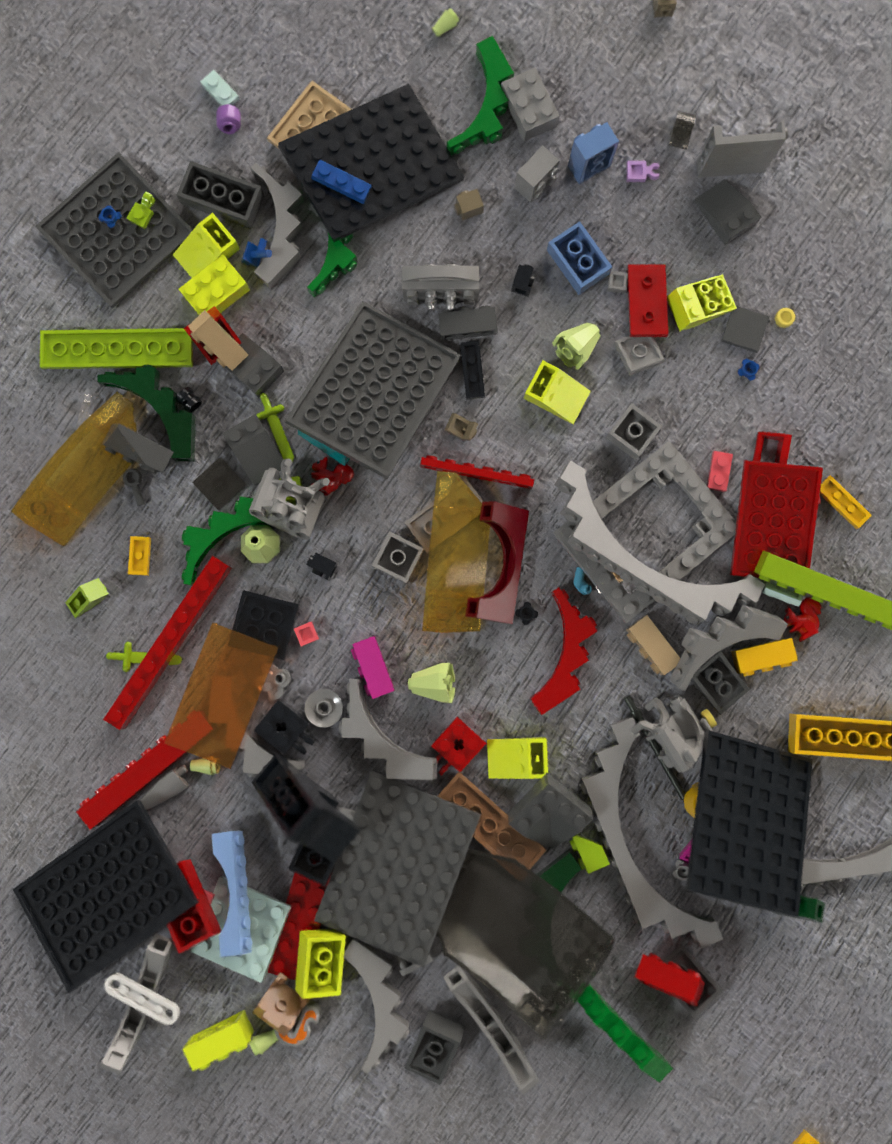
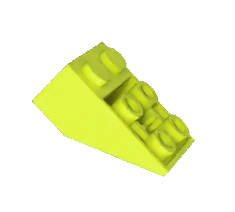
M211 213L193 229L174 252L173 256L190 277L193 278L222 254L229 259L240 248L237 241L214 213Z
M723 274L678 287L667 296V302L680 331L696 327L737 309Z
M542 360L523 399L574 425L591 391L561 369Z
M547 738L487 739L489 779H538L548 773Z

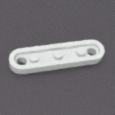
M120 973L110 975L105 981V990L109 995L165 1025L173 1024L179 1017L180 1009L176 1003ZM114 981H119L120 986L115 985ZM167 1009L172 1010L173 1014H168Z

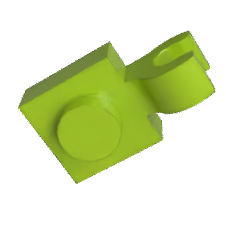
M145 192L141 204L135 202L127 216L128 221L146 229L154 214L150 210L156 200L153 198V195Z

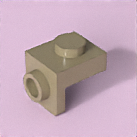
M452 413L445 431L463 441H470L477 433L478 423L470 422L458 414Z

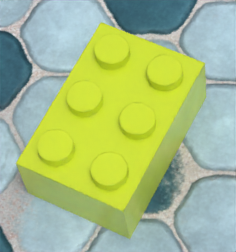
M223 254L178 289L198 315L204 310H210L214 306L222 313L250 291L246 281Z
M335 929L300 931L295 990L302 999L341 996L346 938L342 932Z
M245 1010L189 1038L183 1047V1052L192 1071L200 1069V1071L211 1065V1062L218 1060V1062L229 1056V1053L235 1050L240 1052L248 1047L247 1044L251 1040L254 1029Z

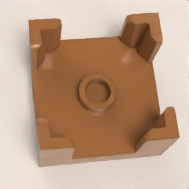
M279 973L252 1013L285 1036L292 1029L295 1020L311 998L302 999L296 991L285 984L288 978Z

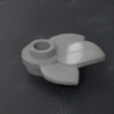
M273 663L261 665L263 674L256 679L254 686L260 691H267L268 700L275 701L283 696L284 687L289 685L291 676L287 670L279 669ZM279 675H281L283 678L282 682H280L278 679Z

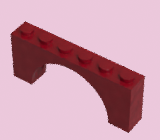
M496 501L482 502L479 521L488 524L499 537L503 549V567L497 583L488 593L476 598L468 597L465 617L513 624L529 510Z

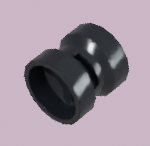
M190 387L184 388L175 397L179 404H183L184 410L190 411V413L196 411L202 404V400L194 395Z

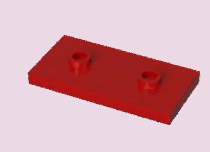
M628 264L630 337H668L666 264Z

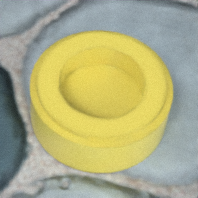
M782 308L775 315V322L781 328H787L795 321V313L790 308Z
M708 709L700 713L702 718L706 719L711 729L717 726L714 717Z

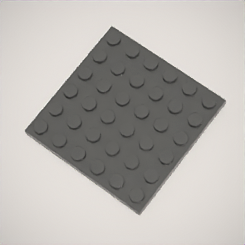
M119 152L35 226L112 309L171 257L193 231ZM148 192L156 200L150 208L154 214L146 229H143L128 221L127 216L135 202L141 204L143 194ZM106 206H112L116 212H120L122 215L121 219L116 221L113 228H109L105 222L99 220V215Z

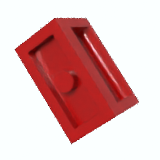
M758 432L753 461L760 462L764 438L778 441L774 463L787 464L792 435Z

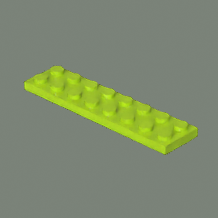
M184 328L40 330L41 369L142 367V365H152L154 368L193 367V340Z

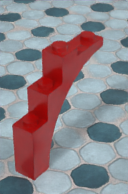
M559 587L552 591L551 594L558 605L562 618V652L558 665L550 679L530 698L540 715L545 714L581 690L578 686L580 685L578 678L575 675L571 676L570 673L589 661L587 658L589 653L583 645L580 647L579 643L597 632L595 620L587 615L580 619L579 610L575 605L571 606L568 601L569 595L564 589L561 590Z

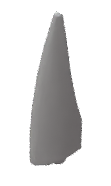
M185 764L180 768L176 766L163 775L139 799L146 810L169 800L189 787L183 774L189 771Z

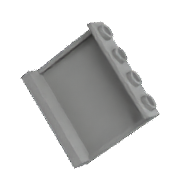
M784 120L780 121L773 133L723 137L722 126H713L696 160L698 178L764 173L785 140H787L788 129L785 128Z

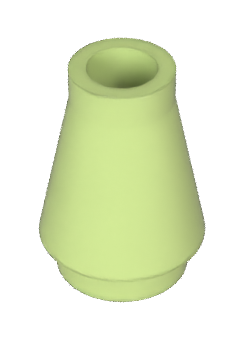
M450 8L448 11H444L432 27V30L437 37H440L445 32L456 27L460 20Z
M215 756L191 760L190 762L191 771L212 776L220 772L221 761Z
M275 1029L253 1036L249 1044L255 1056L258 1054L262 1055L278 1041Z

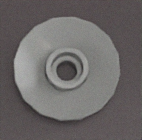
M320 689L308 696L304 710L307 719L317 727L326 728L339 721L343 713V704L337 693L330 689ZM323 704H326L328 706V710L326 712L321 710V706Z

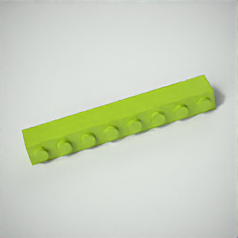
M766 551L762 552L754 570L755 573L759 574L760 579L770 582L771 579L777 581V586L788 589V586L795 588V593L803 596L806 593L813 595L811 598L821 603L826 600L830 602L829 606L840 610L841 607L848 609L847 613L858 617L859 614L865 616L864 620L874 624L876 621L882 622V627L892 630V601Z

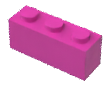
M373 636L352 644L353 649H351L354 660L358 659L360 667H357L360 677L365 678L367 685H364L367 696H371L374 699L395 691L376 637Z

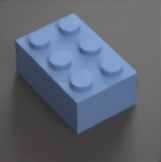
M607 122L594 126L587 134L584 135L582 133L574 139L568 167L578 184L607 169L612 164L619 140Z
M580 221L548 243V253L578 295L607 277L611 272V264Z

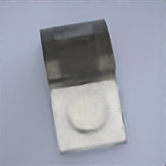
M677 110L670 132L669 146L687 150L695 124V114Z

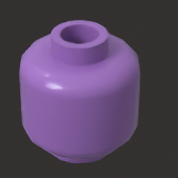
M230 104L220 106L216 111L218 129L225 134H233L241 127L239 109Z

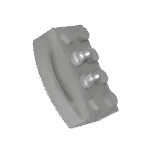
M455 264L402 267L403 301H407V305L411 306L418 305V301H426L428 310H434L437 301H444L447 310H453L456 301H463L464 305H474L475 301H478L479 266H460Z

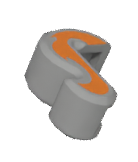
M314 1001L308 1002L303 1009L297 1027H292L285 1036L275 1030L277 1039L287 1046L299 1047L304 1045L310 1038L312 1022L316 1025L321 1015L320 1005Z

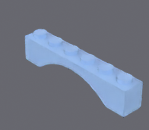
M243 831L212 834L213 854L225 872L230 893L228 916L224 928L219 935L220 957L252 953Z

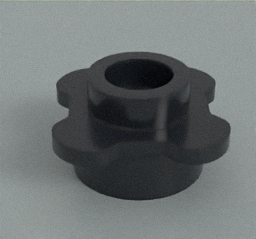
M525 602L521 609L515 611V615L521 618L524 625H528L533 618L538 617V612L531 607V603Z

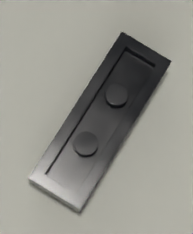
M479 341L461 342L460 348L466 400L485 398Z

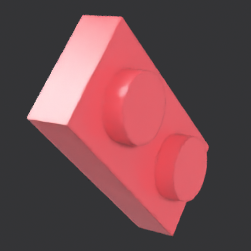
M713 451L707 481L709 489L721 492L727 491L733 454Z

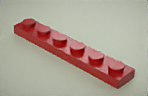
M426 455V458L422 457L420 467L531 490L535 480L531 479V476L527 474L516 476L512 475L511 471L501 470V472L493 471V468L486 466L480 469L475 468V465L471 463L460 465L456 464L454 460L445 459V461L437 460V457Z

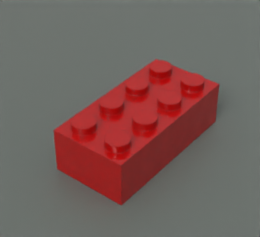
M191 859L180 861L177 865L199 903L167 925L178 953L190 950L220 934L222 931Z

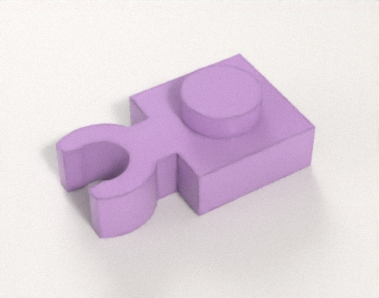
M627 161V182H645L646 177L657 180L659 173L655 174L652 170H658L659 164L653 163L650 166H646V161Z

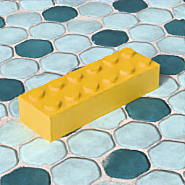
M789 713L788 752L804 755L892 761V721Z

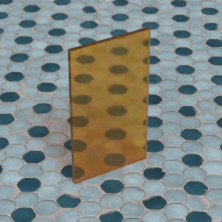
M212 623L164 743L231 769L278 647L228 629L217 623Z

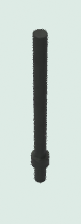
M630 695L624 697L623 699L631 711L629 712L631 717L637 723L641 720L644 721L643 713L639 707L637 708ZM641 730L646 738L650 731ZM656 739L649 740V745L681 800H684L686 792L673 769L667 768L663 760L658 758L661 748Z

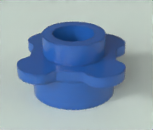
M106 206L102 209L99 220L105 222L109 228H113L116 221L121 219L122 215L120 212H116L112 206Z
M744 359L742 367L738 370V375L745 376L748 380L752 381L756 378L755 374L760 369V366L754 361Z

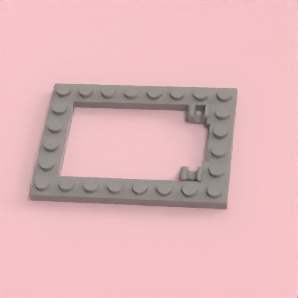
M668 441L592 502L599 517L602 519L651 479L660 489L672 479L678 483L704 516L703 519L692 527L700 538L658 572L675 580H680L735 535L736 521L674 445ZM662 472L664 477L660 478L658 473ZM567 521L553 532L554 536L625 623H628L655 601L652 596L638 589L629 595L614 575L607 571L603 565L597 561L590 560L581 551L574 550L566 541L576 523ZM705 526H706V527L708 528V530H709V531L706 532V533H705L704 530L702 529V528H704Z

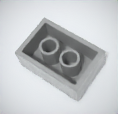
M535 67L501 83V88L509 100L508 110L524 142L558 126L560 116Z

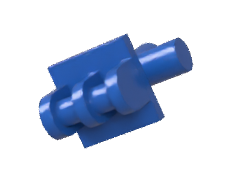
M260 238L258 246L248 241L241 263L258 267L261 258L271 257L272 251L269 249L265 250L267 240Z

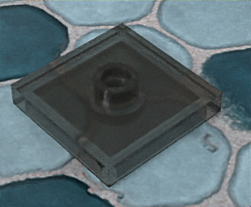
M221 457L192 482L218 511L247 486Z

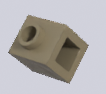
M653 0L654 17L673 16L677 1Z
M478 189L463 191L456 196L454 208L456 214L461 216L462 221L483 213L484 205Z

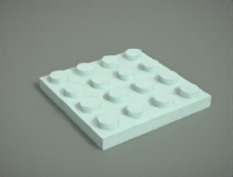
M220 876L213 892L215 896L211 907L222 930L228 916L230 893L227 878ZM247 887L252 953L220 957V934L193 947L191 952L262 983L292 905Z

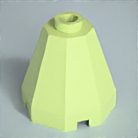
M585 323L561 332L552 342L553 347L557 346L558 348L555 351L556 355L567 367L576 366L575 369L579 370L588 360L600 338L599 328L595 324Z
M251 525L241 535V552L252 563H270L280 553V536L269 525Z
M440 663L413 673L411 678L408 679L409 690L413 694L442 703H453L455 687H452L453 682H455L453 664Z

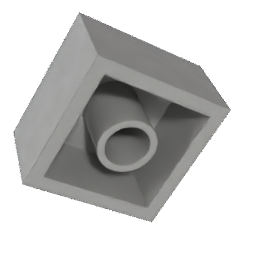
M542 145L517 172L514 188L529 202H532L535 198L539 199L544 193L543 189L555 182L557 178L556 173L559 170V159Z
M631 403L608 433L606 439L634 460H637L661 429L662 425Z
M389 531L372 567L408 584L424 553V548Z

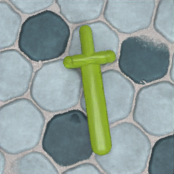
M262 393L260 399L265 410L256 415L259 420L267 418L282 458L290 459L293 462L294 454L277 413L284 411V406L279 404L272 407L267 394Z
M126 642L124 644V653L108 652L106 658L108 660L123 661L122 670L129 672L131 663L140 664L148 652H132V643ZM174 655L168 665H179L182 662V658L179 655Z

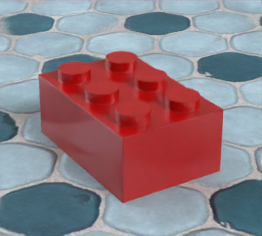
M649 953L648 956L642 955L635 974V978L640 983L696 1007L705 984L699 973L687 969V972L680 968V965L668 961L666 964L659 956Z

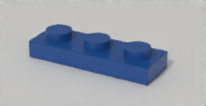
M319 160L311 176V179L364 204L372 187L371 184L322 160Z

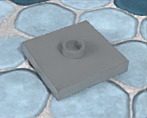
M627 336L614 342L629 376L660 365L665 361L654 337Z

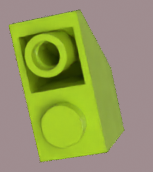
M578 834L569 841L573 851H578L580 858L577 860L582 870L586 869L588 874L610 865L600 843Z

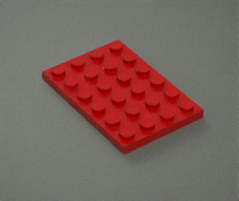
M744 460L730 575L745 577L750 574L755 578H759V574L755 573L754 570L763 551L810 569L823 467Z

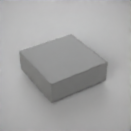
M611 271L608 276L607 291L626 293L628 273Z

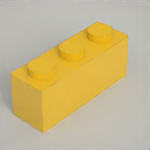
M792 638L731 651L736 672L738 674L743 673V677L754 675L755 670L761 669L762 672L774 670L773 666L780 665L781 668L792 666V662L798 661Z

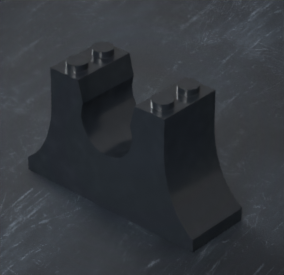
M278 752L251 782L288 840L311 848L333 863L343 854L347 846L360 832L352 820L336 810V806L339 803L331 793L304 775Z

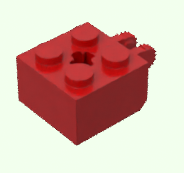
M458 716L431 744L439 753L435 757L437 758V763L442 757L448 761L438 772L441 776L451 765L461 772L486 745V742ZM456 739L458 741L459 739L463 740V747L461 749L459 747L458 749L455 748L454 741Z

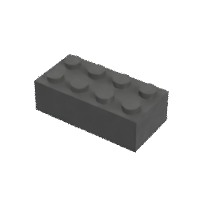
M190 161L177 197L181 204L207 214L214 213L218 218L251 229L264 198V193L261 186Z

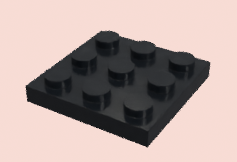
M243 590L228 646L285 660L300 604Z

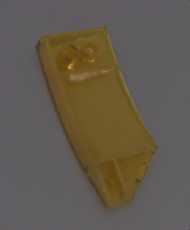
M116 392L57 450L31 482L11 512L27 525L60 545L66 546L101 498L131 465V463L122 459L123 455L119 453L113 455L104 450L106 446L102 445L112 424L119 423L137 433L136 422H134L133 403L120 392Z
M437 471L422 631L438 633L480 631L481 619L465 617L468 597L476 598L484 595L490 526L479 521L482 503L456 472Z

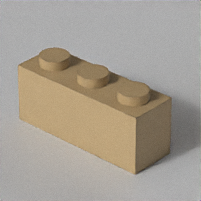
M206 310L188 326L192 331L190 335L198 343L202 341L205 344L203 348L211 356L215 354L218 357L216 360L223 368L227 366L233 371L248 356L246 351Z
M648 615L643 616L626 629L629 640L633 644L636 642L640 647L639 653L644 659H649L652 663L650 667L657 675L665 676L677 666L681 658Z

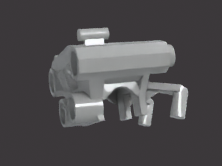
M283 459L281 462V480H279L280 472L277 469L269 468L265 470L250 506L249 513L292 536L309 540L325 500L324 494L318 490L328 486L330 480L328 478H321L310 487L299 486L290 477L292 461L290 459ZM286 497H293L296 501V505H293L285 501Z
M677 694L670 698V707L673 710L670 714L667 712L661 699L655 697L645 705V709L651 711L655 707L660 714L659 720H656L654 724L641 720L631 728V732L636 735L642 729L650 731L646 737L647 741L656 739L663 747L658 758L663 760L667 768L675 766L678 772L683 773L697 762L703 749L705 731H712L705 718H702L699 722L684 696Z

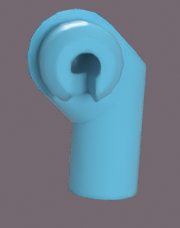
M576 567L573 581L574 586L579 593L583 595L590 594L592 586L588 585L584 580V571L580 567Z

